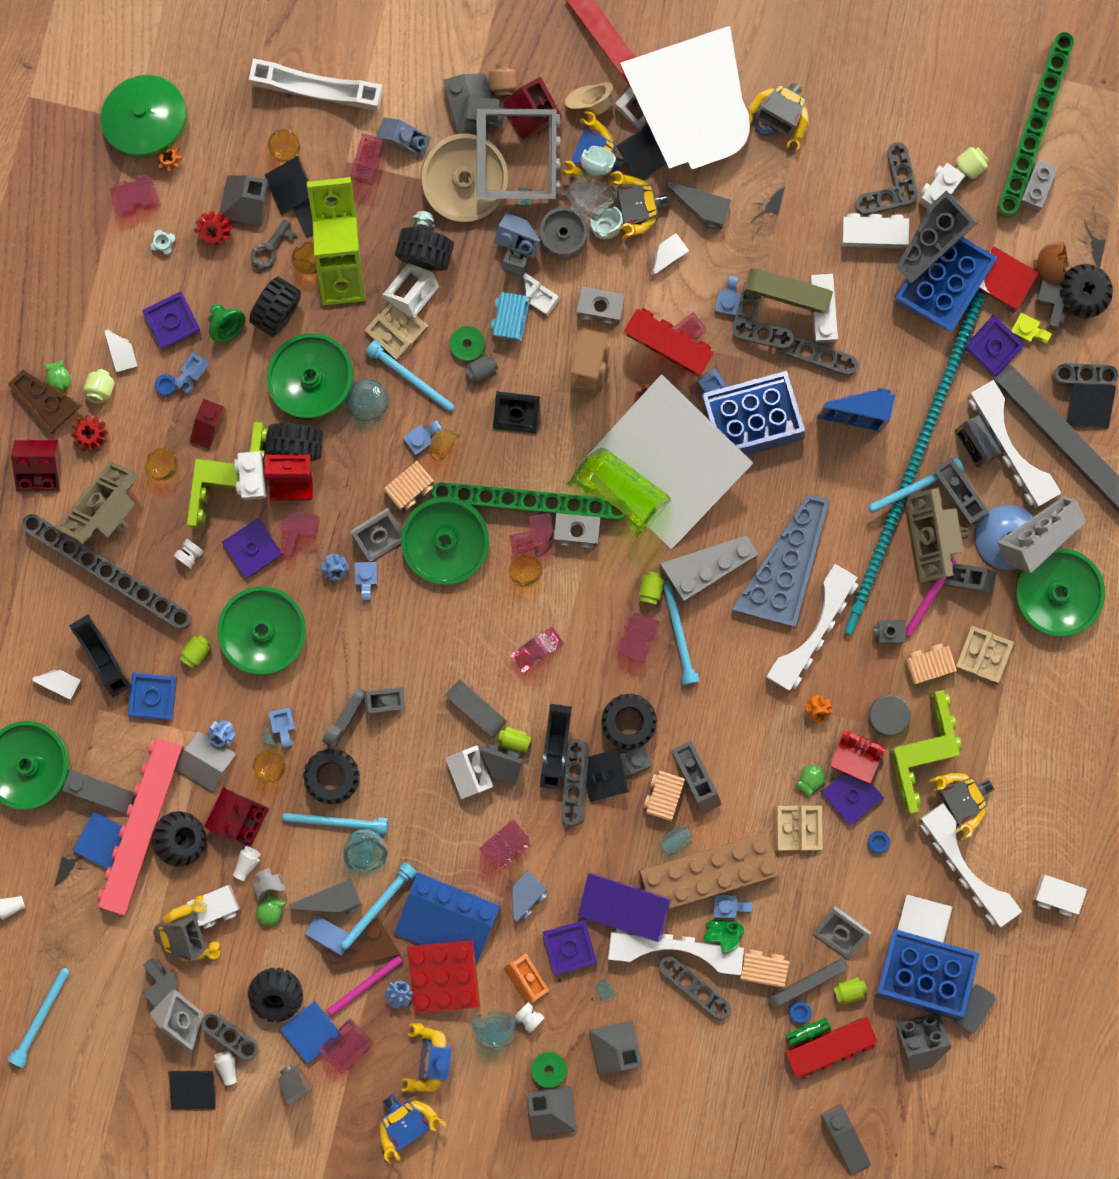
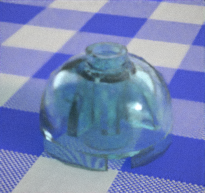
M362 379L353 384L352 391L345 403L348 412L354 419L365 423L374 422L385 415L389 407V397L387 390L381 383L374 379Z
M359 829L351 833L346 839L343 847V858L346 866L351 870L358 872L357 869L364 870L365 873H370L381 868L386 862V857L388 856L387 845L383 837L375 830Z
M506 1011L488 1012L490 1017L482 1018L479 1015L472 1020V1032L480 1046L493 1052H498L514 1040L516 1019L515 1016L512 1017L511 1013Z

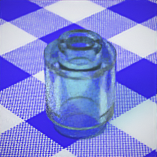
M678 825L664 835L659 843L668 856L676 855L692 843L690 839L693 836L686 826L681 828Z

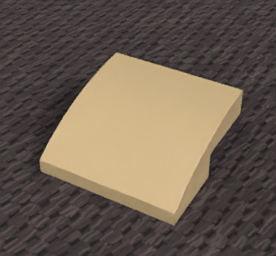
M389 303L382 313L375 317L365 331L397 360L428 328V325L417 315L415 318L408 316Z
M971 626L956 667L1000 684L1015 642Z
M774 806L775 850H823L822 806Z

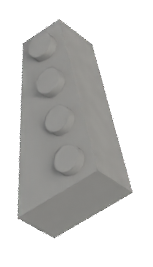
M1063 496L999 540L997 544L1007 565L1032 573L1074 534L1086 520L1078 501Z
M746 535L660 563L659 566L682 602H685L755 558L758 552Z

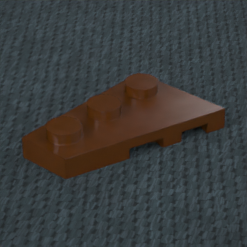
M23 369L8 383L49 434L57 430L83 406L27 369Z
M378 916L368 924L350 947L345 950L343 955L328 947L321 951L332 971L401 954Z

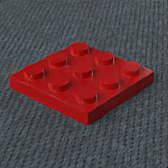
M473 940L407 947L414 1013L481 1007Z

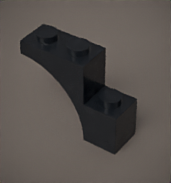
M89 614L70 624L71 631L82 645L110 695L114 698L131 688L132 685L125 670L115 658L107 639Z
M550 704L539 787L562 789L572 706Z

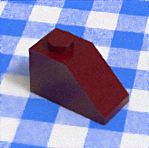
M203 398L194 421L189 442L210 450L225 415V407Z

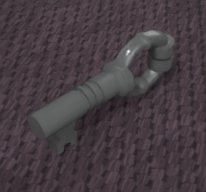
M284 219L267 243L258 244L252 249L250 257L251 264L254 267L256 266L260 270L269 268L274 264L276 257L274 248L283 235L288 236V239L291 241L294 240L292 237H296L297 234L290 231V222ZM260 249L270 253V259L267 263L259 262L260 259L256 257V253Z

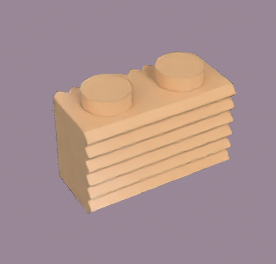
M416 461L383 490L400 510L404 508L409 510L417 503L415 499L419 495L426 496L433 490L432 485L435 482Z
M941 643L929 647L930 652L922 654V651L919 650L909 654L910 658L906 659L905 663L913 685L957 671L949 646L943 647Z
M659 771L658 775L653 774L650 787H653V792L651 796H646L643 808L647 809L646 813L672 821L685 779Z
M751 949L749 953H744L740 980L785 987L789 961L784 960L785 956L771 954V957L762 956V951Z

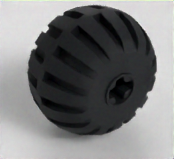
M1091 264L1076 265L1066 271L1064 274L1065 282L1060 285L1064 286V289L1059 290L1060 297H1065L1062 301L1064 304L1063 308L1078 318H1093L1103 313L1108 308L1113 296V286L1105 271ZM1085 285L1087 288L1090 287L1091 292H1089V294L1088 292H1083L1082 290L1085 287Z
M175 811L164 815L156 823L151 842L155 854L163 862L171 866L182 867L195 862L203 853L206 846V832L198 818L187 812ZM180 836L181 840L175 842V837Z
M279 967L277 970L275 968H268L253 978L248 988V1000L251 1009L255 1014H258V1017L263 1020L266 1018L269 1022H274V1020L281 1022L291 1018L299 1010L303 1001V990L300 981L292 972L288 970L285 972L283 971L284 968Z

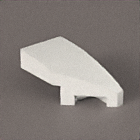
M674 234L658 245L653 257V276L688 253L689 250L677 234Z
M524 273L523 279L525 281L526 296L530 299L529 304L549 316L560 300V297Z
M109 329L105 330L116 372L136 367L138 364L129 340L112 333Z
M52 670L32 678V681L70 700L81 681L62 670Z

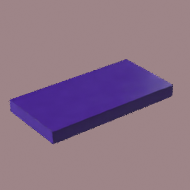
M588 873L578 916L655 942H661L671 899L594 873Z

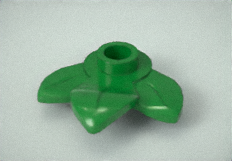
M711 920L706 923L708 930L704 934L703 942L720 943L723 954L730 953L739 946V940L744 935V927L735 921Z

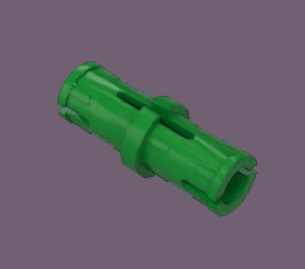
M824 1017L808 1025L806 1023L802 1028L786 1033L785 1036L787 1041L789 1040V1046L793 1047L805 1040H814L815 1036L831 1031L828 1019Z

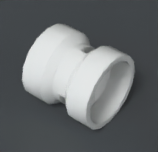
M187 538L183 542L182 549L177 550L173 556L191 569L195 564L194 560L200 557L204 551Z
M528 1002L513 1019L518 1023H523L525 1030L531 1033L544 1019V1016L533 1011V1006Z

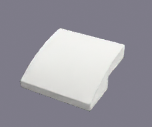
M906 895L898 930L944 943L953 907Z

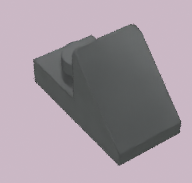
M466 97L464 119L476 122V109H504V106L499 105V100ZM486 116L487 126L502 128L503 116Z
M508 249L501 269L508 273L523 276L529 257Z
M402 687L363 692L366 714L405 709Z
M644 745L620 754L625 776L652 766Z

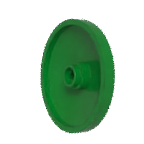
M155 75L135 76L117 85L107 96L101 110V128L110 145L121 154L133 158L153 157L165 152L179 140L187 123V106L178 88L167 79Z
M317 333L301 334L283 343L272 356L267 370V386L274 402L288 415L302 420L321 419L337 411L348 399L354 384V367L347 351L333 338Z
M449 496L431 498L419 504L406 519L401 534L402 552L407 564L421 578L443 585L459 583L474 575L484 563L489 549L488 527L479 511L468 502Z
M1057 548L1032 573L1024 570L1021 571L1016 584V600L1024 619L1039 632L1056 637L1071 636L1087 629L1098 618L1105 601V585L1099 569L1088 557L1075 550Z
M266 586L252 587L236 594L224 606L218 620V641L224 655L237 668L256 675L273 674L287 668L299 656L306 639V622L300 607L283 591Z
M19 721L5 726L0 730V802L11 808L21 810L37 809L52 802L61 793L70 771V756L65 742L55 730L42 723Z

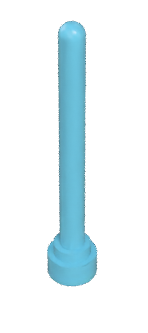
M374 340L364 354L368 357L381 360L447 411L451 412L454 410V405L383 352L384 349L379 342Z
M954 458L953 460L964 474V467L958 458ZM934 473L870 504L868 510L874 513L939 481V478Z
M665 581L663 588L683 666L682 685L699 682V676L691 666L672 584L669 581Z
M284 813L282 815V820L285 822L367 829L386 836L388 831V818L379 817V819H374V821L293 813Z
M406 862L400 866L397 873L399 876L341 942L340 946L343 950L350 947L403 883L413 880L417 875V871Z
M67 968L61 969L21 1045L14 1052H11L7 1060L21 1068L24 1067L27 1062L26 1052L69 975Z

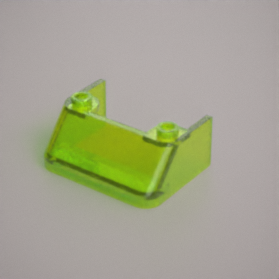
M599 448L586 456L567 483L569 487L577 484L576 487L584 493H593L595 491L629 517V527L636 532L634 536L637 538L649 529L671 501V498L664 491L605 448Z

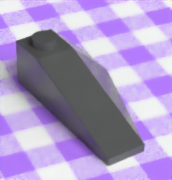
M486 73L462 74L444 79V88L457 134L476 135V122L464 119L466 97L491 99L492 95ZM486 125V140L489 141L490 126Z
M946 190L929 206L925 217L917 228L912 241L896 268L912 284L971 231L979 221Z

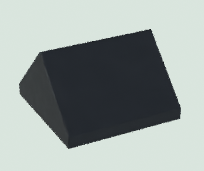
M496 391L493 429L536 434L540 396Z
M981 414L962 423L955 429L956 434L976 467L981 466L1003 452Z

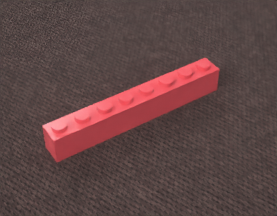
M157 738L156 742L151 741L148 753L151 754L149 762H144L140 773L144 775L141 784L137 783L133 793L134 796H137L134 805H129L126 814L129 817L127 826H122L119 838H122L120 846H115L112 854V859H115L113 867H108L104 880H107L105 889H100L97 901H100L99 907L122 915L127 913L151 843L154 827L159 820L184 746Z

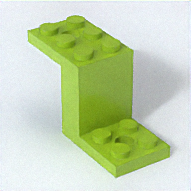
M351 177L307 182V189L313 220L314 256L322 305L366 301L360 261L359 229ZM329 197L337 198L334 202H329L326 199ZM338 282H346V283H347V284L344 285V286H338V285H337Z
M254 422L250 452L260 451L263 454V466H265V455L267 453H265L264 448L267 443L268 429L264 423ZM195 460L187 521L189 527L201 530V525L206 523V512L203 510L204 503H208L209 490L206 487L237 490L236 481H240L239 472H235L234 463Z
M944 690L930 694L940 737L889 749L905 813L918 812V806H921L919 794L914 793L913 785L916 784L913 771L910 772L908 768L960 755L959 750H962L960 738L955 737L954 729L957 728L953 715L950 716L948 707H951L950 697L944 693Z

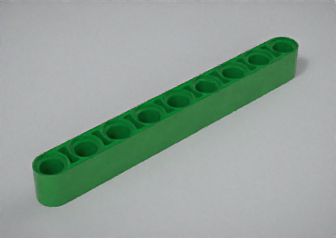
M1061 32L1056 36L1047 56L997 204V213L1003 218H1009L1015 214L1024 194L1074 46V37L1068 32ZM1058 40L1066 41L1068 47L1061 48L1058 45ZM1051 61H1059L1061 68H1054L1051 65ZM1044 81H1052L1054 88L1048 89L1044 85ZM1042 100L1046 102L1047 109L1039 108L1037 101ZM1030 122H1039L1040 129H1033ZM1024 141L1032 142L1034 148L1032 150L1026 149L1023 144ZM1023 161L1027 169L1020 170L1017 167V162ZM1010 182H1017L1020 190L1015 191L1011 189ZM1003 202H1010L1013 210H1005Z
M439 482L435 484L432 490L434 498L438 497L436 492L441 487L448 489L449 497L459 498V492L466 489L471 495L468 500L464 501L473 507L552 515H556V513L600 517L603 520L613 521L622 520L627 513L626 503L623 500L450 482ZM483 492H490L493 497L490 502L485 503L480 500V495ZM505 494H511L514 496V502L506 505L502 502V497ZM527 496H533L536 499V504L532 507H527L523 502ZM547 499H556L558 506L554 509H549L545 505ZM569 501H578L580 508L577 511H570L567 507ZM591 503H599L602 506V510L599 513H592L589 509ZM616 504L621 505L624 509V512L618 516L611 512L612 506Z

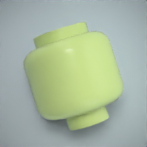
M969 147L956 158L958 164L956 169L965 175L963 179L967 176L969 179L974 180L987 170V162L989 160L979 148Z
M98 369L96 372H91L87 375L83 393L86 395L87 400L101 404L103 401L110 399L115 382L107 371Z

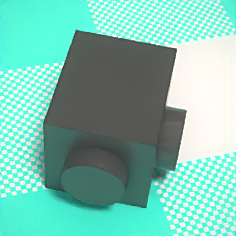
M906 620L877 621V625L873 626V638L877 639V644L905 643Z

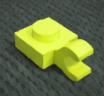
M1020 313L1011 331L1015 336L1029 343L1034 337L1047 344L1052 335L1050 332L1038 328L1039 321L1023 313Z

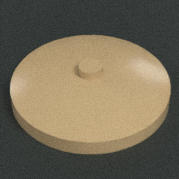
M461 133L448 136L437 142L427 153L421 168V187L427 202L436 212L454 221L470 222L487 216L500 204L502 199L476 198V135ZM486 140L485 191H506L508 171L505 160L500 151L491 142Z

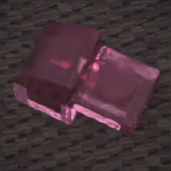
M295 513L288 516L282 522L279 530L287 533V537L283 536L281 542V549L284 550V555L294 557L298 536L316 538L320 520L319 516L308 513Z
M551 513L529 516L531 532L510 535L512 553H526L529 550H534L535 557H539L550 550L554 542Z
M550 627L512 653L511 656L524 673L565 644L555 629Z

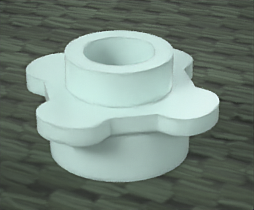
M419 211L413 216V225L415 227L425 230L434 228L432 224L434 219L431 213Z
M162 230L155 231V236L151 243L152 250H160L164 254H170L175 236L172 233L162 232Z

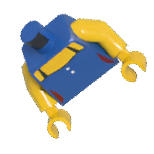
M587 111L584 113L588 115V120L580 118V123L589 127L585 126L572 160L562 162V164L567 166V170H560V174H570V176L581 181L600 177L591 175L582 167L580 158L584 150L587 152L591 146H598L614 154L616 148L614 139L608 130L595 119V115L592 112ZM615 156L616 161L612 169L620 172L624 159Z
M421 1023L409 1024V1026L414 1028V1032L408 1033L409 1037H423L418 1081L403 1078L402 1081H406L408 1085L406 1089L401 1090L412 1093L416 1090L434 1092L439 1089L443 1081L448 1080L451 1047L446 1042L445 1035L442 1032L424 1028Z
M393 1094L382 1101L389 1113L382 1117L380 1124V1141L385 1152V1160L389 1165H391L389 1160L392 1156H395L399 1161L400 1156L397 1154L399 1150L429 1129L439 1133L436 1129L437 1125L440 1123L445 1127L446 1123L438 1118L430 1106L417 1100L410 1101L409 1099L400 1104Z

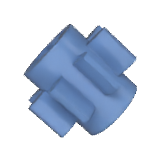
M336 553L329 554L325 557V562L320 563L324 578L329 577L333 581L344 578V572L349 571L345 556L340 557Z
M222 720L219 723L214 721L207 732L210 735V742L216 747H222L224 744L229 747L236 736V733L233 732V725L226 720Z
M396 981L394 984L390 982L384 997L388 998V1004L394 1008H401L403 1005L407 1007L413 992L409 991L410 987L404 981Z

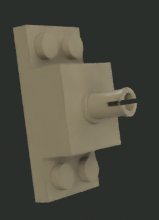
M110 462L55 529L60 534L81 544L91 537L93 531L107 538L114 529L119 535L124 534L126 531L122 527L124 526L128 530L129 524L123 518L135 505L125 492L133 486L134 481L139 476L128 468Z
M939 488L907 496L906 500L920 583L953 576V565L950 555L964 552L962 539L968 538L969 532L961 531L969 530L966 525L959 526L957 508L942 510Z

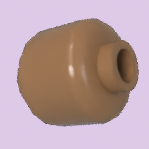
M496 64V69L489 71V89L495 92V95H512V91L517 89V72L515 69L509 68V64Z

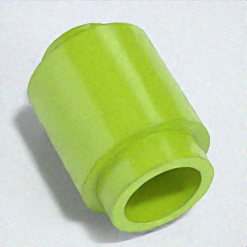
M649 571L648 575H643L639 592L641 602L657 605L665 582L661 578L662 574Z
M193 635L181 651L182 655L179 658L185 664L194 668L201 663L211 650L208 646L210 641L202 635L198 637Z
M507 727L506 731L501 730L498 743H501L500 748L519 754L521 752L527 753L531 736H528L526 732Z
M859 977L838 983L839 986L834 987L839 1004L845 1003L846 1005L865 999L864 994L868 993L865 981H860Z

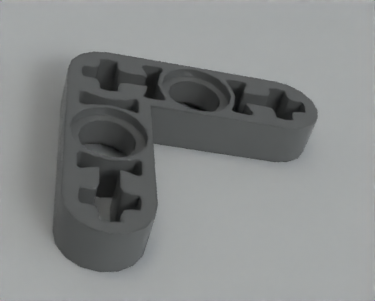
M893 143L887 152L895 187L860 195L855 202V209L859 214L869 215L908 206L917 199L918 191L907 147L903 143ZM895 148H898L899 151H903V153L900 155L901 162L906 161V163H900L894 166V163L897 164L898 162L897 156L892 155ZM900 168L906 169L908 171V178L904 180L899 179L896 175L897 170ZM911 182V184L907 185L908 192L913 193V195L910 197V200H907L906 197H902V195L905 192L904 185L899 187V184L901 185ZM883 194H889L892 197L890 205H883L881 203L880 197ZM873 196H876L878 208H875V204H870L868 210H865L863 206L860 207L859 204L862 203V199H865L866 202L874 201Z
M741 293L732 329L737 339L782 350L791 349L795 344V336L789 329L756 322L762 298L754 301L750 297L746 298ZM746 304H753L754 311L746 315L743 313V307ZM745 325L748 330L753 331V327H755L753 332L754 338H751L752 334L749 332H744L741 335L738 328H742ZM762 329H767L770 332L769 338L766 340L758 338V333ZM774 331H777L776 335L778 337H784L787 334L790 341L782 344L780 339L774 338Z
M357 687L336 724H332L327 730L322 742L333 748L337 746L364 701V691Z

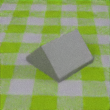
M388 508L350 531L369 562L401 543L402 530Z
M198 731L184 750L176 770L214 792L235 758L236 753L224 746H214L210 742L209 737Z
M832 905L813 934L850 959L870 936L871 932Z
M172 990L150 1012V1015L160 1029L186 1050L192 1051L204 1013L176 990Z

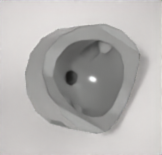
M270 868L256 873L259 882L252 885L258 901L264 899L271 889L278 891L286 889L280 873L272 876Z

